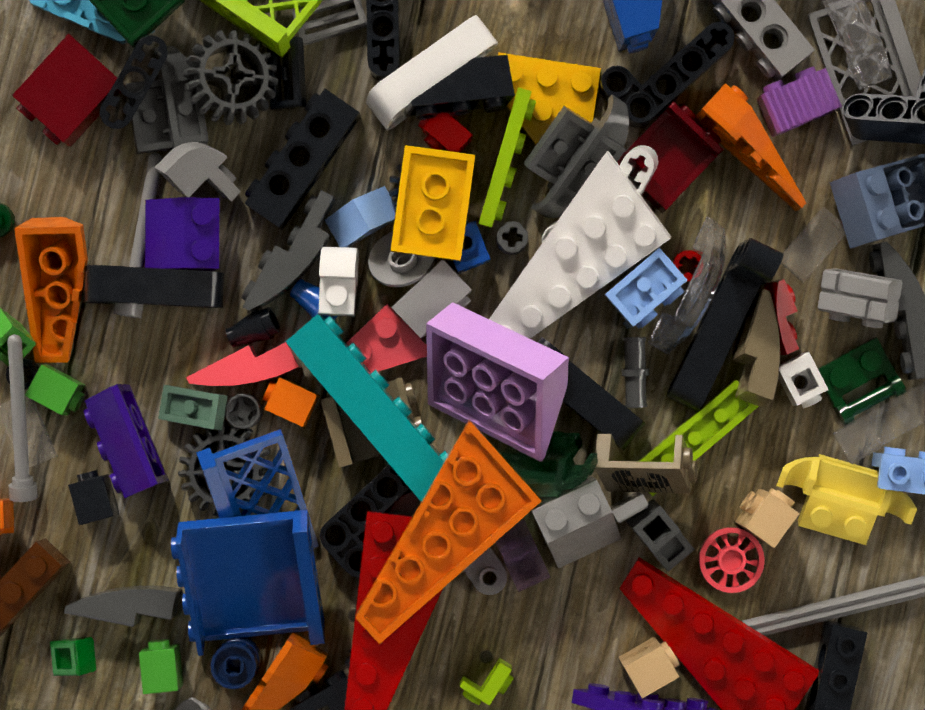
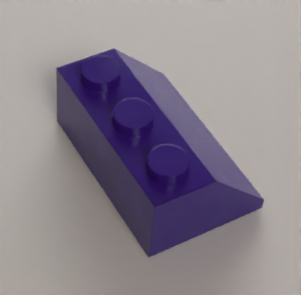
M116 384L84 400L87 409H84L86 421L91 429L96 428L101 440L97 442V447L103 460H109L114 473L110 474V478L118 494L122 492L124 498L169 481L129 384Z

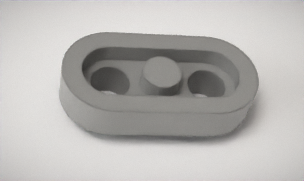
M491 547L464 569V572L475 588L485 595L497 594L506 585V570ZM488 571L496 574V580L491 584H487L483 580V575Z

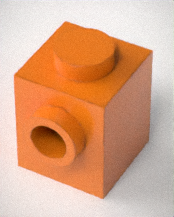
M279 377L277 383L273 381L269 383L262 400L267 402L264 410L301 427H306L320 395Z

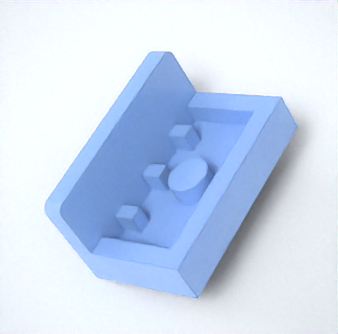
M884 447V453L873 452L871 466L879 467L877 481L879 489L925 495V452L919 451L918 458L905 456L906 449Z

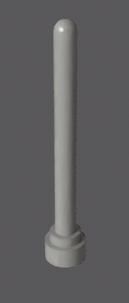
M152 153L148 159L129 267L143 268L145 200L156 199L160 173L154 167L162 160V156L159 153ZM115 303L113 314L141 319L144 305L137 303Z
M13 334L7 340L15 476L12 477V483L8 485L9 500L28 502L38 498L37 483L33 481V476L29 475L22 339L19 335Z

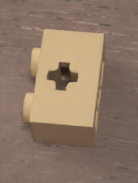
M655 637L618 657L642 699L679 678L675 667L679 666L680 663L666 641L660 644Z

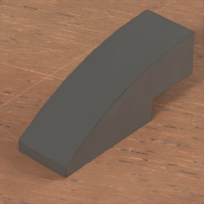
M167 586L114 588L72 602L65 606L64 613L131 627L139 623L141 614L171 620L177 613L181 588Z

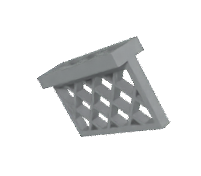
M846 0L808 14L824 66L841 105L846 100L843 98L841 89L847 78L866 86L863 91L866 94L869 88L883 95H895L894 93L899 86L902 96H916L921 75L895 0ZM868 1L871 2L875 14L869 27L850 18L857 5ZM850 8L846 16L838 13ZM832 15L843 20L835 38L821 32L818 19ZM876 20L880 32L872 28ZM847 23L866 31L857 49L839 41ZM869 33L884 41L886 48L880 59L861 51ZM824 39L832 43L829 51L827 50ZM836 45L855 53L846 71L832 65L830 56ZM887 52L892 65L883 61ZM858 55L877 64L869 82L850 74ZM880 66L895 73L897 81L891 92L872 84ZM835 72L843 75L840 84L838 83ZM841 107L839 110L851 146L868 141L856 139L852 136Z

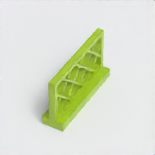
M248 0L199 1L247 34H250L257 41H262L263 45L283 57L291 47L290 40L323 0H293L273 3V0H269V4L253 6ZM295 8L296 18L288 28H285L276 21L275 11Z

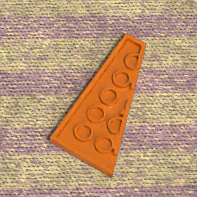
M470 419L356 613L355 618L379 644L542 502L538 495Z

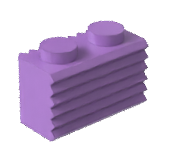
M813 66L796 73V80L784 85L782 80L763 87L764 94L757 98V103L760 106L772 137L833 113L842 107L826 68L816 71Z

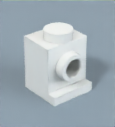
M809 352L801 353L779 365L778 379L792 406L801 404L803 409L810 407L822 400L821 393L829 390ZM799 375L805 379V386L801 389L794 385V380Z

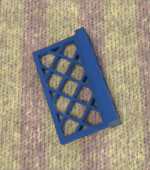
M281 429L213 454L210 448L196 452L219 518L247 516L252 512L256 514L278 513L285 500L298 504L295 511L307 510ZM278 443L280 450L273 462L258 457L263 448ZM237 457L247 460L239 474L226 470L223 462ZM254 463L268 468L261 482L247 477ZM276 472L289 477L282 490L268 485ZM229 479L234 481L232 486L230 484ZM242 484L256 489L249 502L235 498ZM264 492L277 496L270 510L256 505ZM309 516L313 548H316L319 544Z

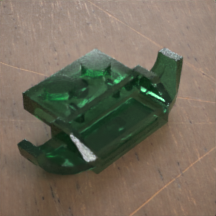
M554 431L552 433L546 456L541 462L509 445L504 452H499L538 497H559L563 490L572 489L584 482L592 475L598 463L597 453H590L584 465H575L573 458L583 445L580 434L564 433L562 431Z

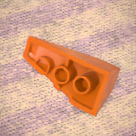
M725 83L696 115L694 121L703 129L706 127L711 129L721 139L720 144L794 211L800 210L804 207L806 201L752 106L747 103V95L737 86L733 85L730 88Z
M65 217L31 218L15 227L14 231L30 335L37 343L33 347L35 363H67L71 357L88 262L83 224Z
M296 632L292 633L242 710L281 709L304 691L311 681L318 684L329 667L324 663L328 654L317 646L310 645L308 640Z

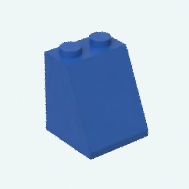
M603 0L618 51L628 49L629 54L647 49L649 47L648 43L652 42L659 29L662 0Z

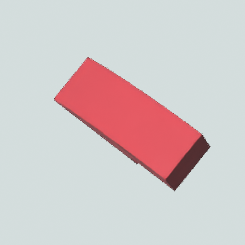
M286 342L260 356H257L253 346L248 345L186 377L189 384L239 386L281 377L302 368L296 354Z

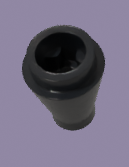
M258 307L233 326L226 328L228 341L234 348L243 344L274 339V334L280 332L278 319L271 307L264 309Z

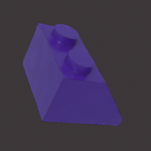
M178 197L145 200V268L194 271L218 270L220 198Z

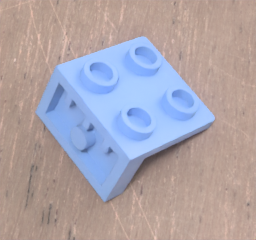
M658 248L610 289L605 296L626 321L623 324L627 329L634 326L639 329L640 327L643 328L658 315L654 309L660 303L664 306L669 305L685 292L681 285L687 279L666 254Z

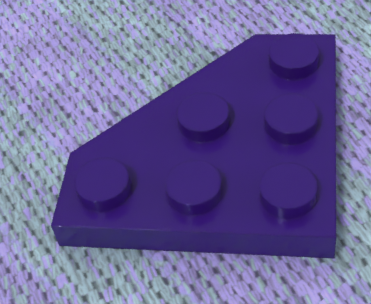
M589 683L588 689H573L572 696L573 704L593 710H717L707 707L708 701L703 699L687 698L685 702L679 699L658 698L659 694L654 692L642 699L639 692L634 694L625 691H609V686Z

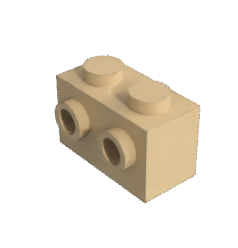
M773 488L769 492L758 489L756 493L751 491L742 501L740 509L743 511L735 523L761 542L775 548L800 513L791 508L795 502L781 491H776Z

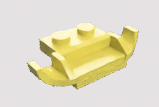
M821 454L818 457H804L786 464L776 485L782 488L785 485L797 486L803 489V494L807 495L798 518V525L800 527L863 545L867 544L877 515L885 517L887 512L896 515L904 523L911 525L917 512L915 504L906 492L879 489L877 487L879 471Z

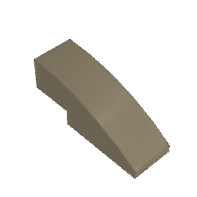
M765 289L756 294L748 310L732 358L733 361L744 365L735 397L759 407L774 400L780 364V339L776 311L771 293Z

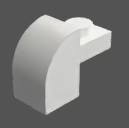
M322 247L319 267V315L355 316L356 286H358L359 266L358 248Z

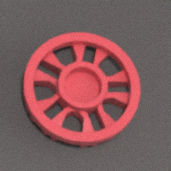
M736 527L722 528L710 534L704 540L698 556L700 571L705 580L717 590L726 593H738L752 587L760 578L765 563L764 552L759 541L751 533ZM727 533L738 534L737 542L734 545L728 543ZM719 536L725 544V547L722 549L715 540ZM748 538L750 542L743 550L738 548L744 539ZM709 545L717 549L718 553L716 556H706ZM756 548L758 559L747 560L746 552ZM717 560L718 566L706 568L705 563ZM746 563L756 566V572L753 573L744 569ZM716 570H722L723 576L716 583L710 575ZM742 571L750 580L739 585L736 577L737 573ZM727 574H732L731 587H726Z

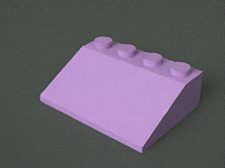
M452 302L426 323L428 404L466 424L470 419L479 431L541 462L546 456L568 386L569 357Z

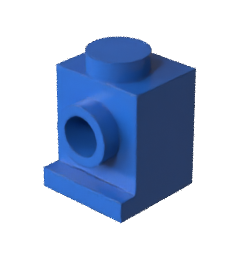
M466 220L464 237H469L472 240V246L466 250L462 249L461 261L453 260L458 274L488 263L491 260L476 221L468 223V220Z

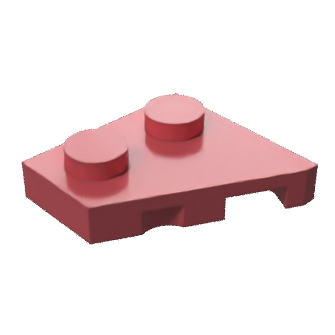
M388 304L346 343L348 346L354 343L367 358L362 363L371 373L375 369L379 372L427 357V345Z

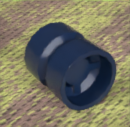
M243 637L227 640L212 657L210 665L212 676L224 688L239 689L246 686L260 669L262 662L261 651L256 643L249 638Z

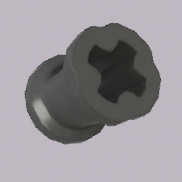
M515 221L507 222L499 228L496 242L499 250L507 255H517L522 252L528 241V232L521 223ZM510 230H515L516 236L522 238V242H516L514 247H508V241L502 239V235H508Z

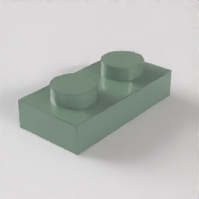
M164 385L158 419L207 429L222 430L228 396Z

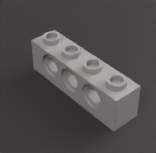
M710 0L715 6L713 11L721 22L731 25L737 33L735 34L736 41L745 51H752L759 60L756 62L758 68L767 78L773 77L775 81H779L815 51L775 0ZM744 7L754 9L757 13V21H746L741 15V9ZM765 34L775 35L779 40V48L770 49L766 47L763 42V36Z

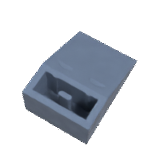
M925 154L855 172L829 182L850 249L925 226Z

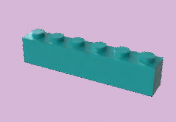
M317 314L292 335L286 343L417 498L422 501L449 454L446 451L440 454L431 444L436 440L431 432L422 423L418 427L408 417L412 413L408 405L399 396L394 400L385 390L390 386L385 378L376 369L371 373L362 363L367 359L362 351L354 343L348 346L339 336L344 332L339 324L331 316L325 319L322 315Z

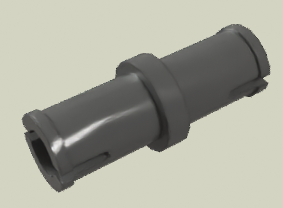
M624 337L625 368L621 369L622 376H625V406L627 408L647 407L646 376H649V368H646V337Z

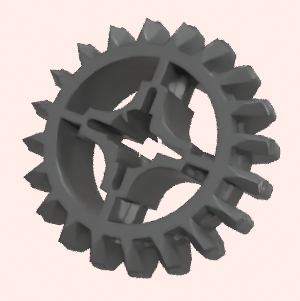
M222 30L217 31L215 40L209 35L205 36L202 40L203 45L196 44L192 48L195 55H189L186 58L185 62L192 68L185 69L183 76L193 81L186 83L184 88L186 91L196 92L190 99L192 104H196L199 101L204 104L199 110L200 114L204 115L209 109L213 111L211 116L212 122H217L221 115H224L225 125H231L234 116L240 125L247 121V115L252 120H255L259 117V110L266 111L269 108L267 100L273 99L276 95L269 86H276L279 79L269 76V73L275 72L277 65H267L266 61L272 56L271 52L261 54L258 51L262 47V41H257L253 46L249 44L250 34L246 33L241 40H238L236 30H231L228 39ZM226 52V58L223 61L222 67L214 66L212 70L205 69L209 57L217 53ZM240 56L251 65L253 71L246 69L242 65ZM229 70L232 78L237 79L233 85L230 78L224 76ZM208 85L216 86L220 90L221 99L212 93ZM249 86H256L251 100L235 104V98L239 95L240 88L247 89Z
M223 422V428L218 430V434L213 429L205 428L206 439L200 433H195L193 438L198 444L197 447L193 444H185L184 449L191 453L192 456L191 458L182 456L179 458V462L188 464L189 470L179 471L178 476H189L190 482L184 483L181 488L182 490H188L193 487L196 491L188 498L190 502H194L200 497L204 499L199 507L201 511H205L210 503L214 504L210 491L206 489L200 477H204L201 466L199 467L200 462L196 452L207 449L217 441L219 447L217 452L230 448L229 441L237 444L249 441L248 439L253 432L252 429L247 428L242 436L238 435L240 429L231 426L230 433H227V426ZM263 449L258 457L267 456L271 452L269 449ZM235 458L227 461V465L233 467H243L245 462H240ZM254 463L249 473L254 472L252 479L261 482L265 475L263 474V469L268 468ZM241 469L234 471V473L239 474ZM229 479L230 484L232 486L234 481ZM248 487L244 493L235 498L249 502L256 489ZM213 505L212 515L218 516L215 505Z

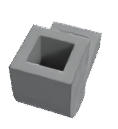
M183 143L172 149L154 167L178 192L188 198L205 180L220 196L231 202L241 192L233 184L236 177L222 165L228 157L203 143Z

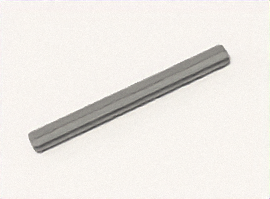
M925 576L742 620V622L766 636L925 597Z

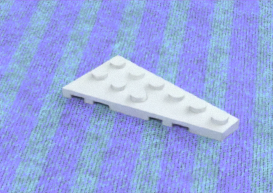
M609 151L601 158L489 320L530 339L671 238V235Z

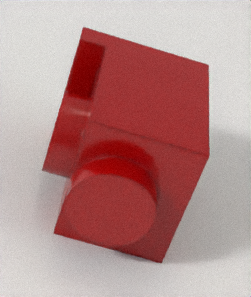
M439 113L436 117L421 120L418 124L423 133L427 135L424 139L425 143L432 149L461 153L473 139V134L449 113Z

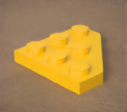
M498 52V56H508L515 96L519 87L532 91L530 99L537 100L531 121L524 119L521 127L535 146L563 106H566L590 123L593 121L601 68ZM515 96L507 105V108L510 110V112L512 110Z

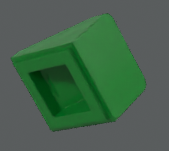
M92 637L50 641L53 676H80L96 671L94 640Z

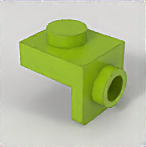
M499 657L482 686L463 676L460 680V687L464 689L462 695L477 705H480L483 701L490 706L497 693L499 692L503 695L514 678L510 675L512 671L511 664Z

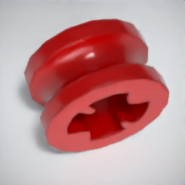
M683 251L673 259L672 263L678 269L683 266V264L679 263L681 258L687 261L693 258L697 265L693 266V268L697 269L694 275L690 272L683 274L687 279L686 282L696 280L704 271V260L696 251Z

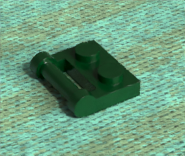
M877 337L868 340L818 368L829 389L825 391V394L844 425L854 421V416L893 395L898 397L907 392L903 381L895 372ZM881 374L883 375L886 384L849 404L844 402L842 398L844 394Z

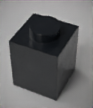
M97 470L77 475L78 482L68 485L79 526L119 515L109 474L99 476Z

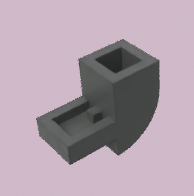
M652 499L648 502V508L633 515L626 522L661 565L669 572L695 549L683 536L681 530L664 509Z

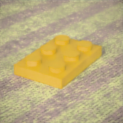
M405 145L391 252L461 261L475 155Z

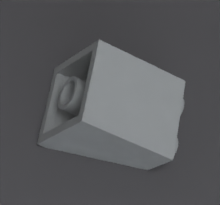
M592 476L541 499L542 502L531 510L558 569L621 539L613 512L597 479Z

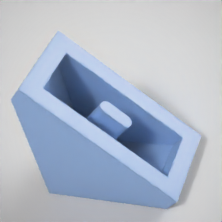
M383 186L352 199L325 219V222L339 247H349L395 221L396 207L386 187Z

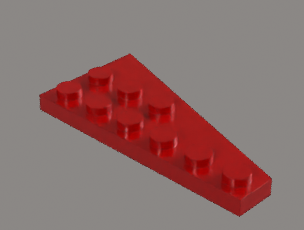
M367 511L356 613L413 516ZM442 590L381 644L355 618L345 710L388 709Z
M638 557L619 588L664 642L666 641L677 658L721 710H795L819 675L817 668Z

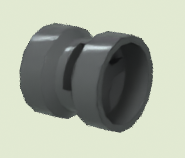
M237 394L231 397L226 404L225 410L228 422L239 429L251 428L257 425L264 413L261 401L251 394Z

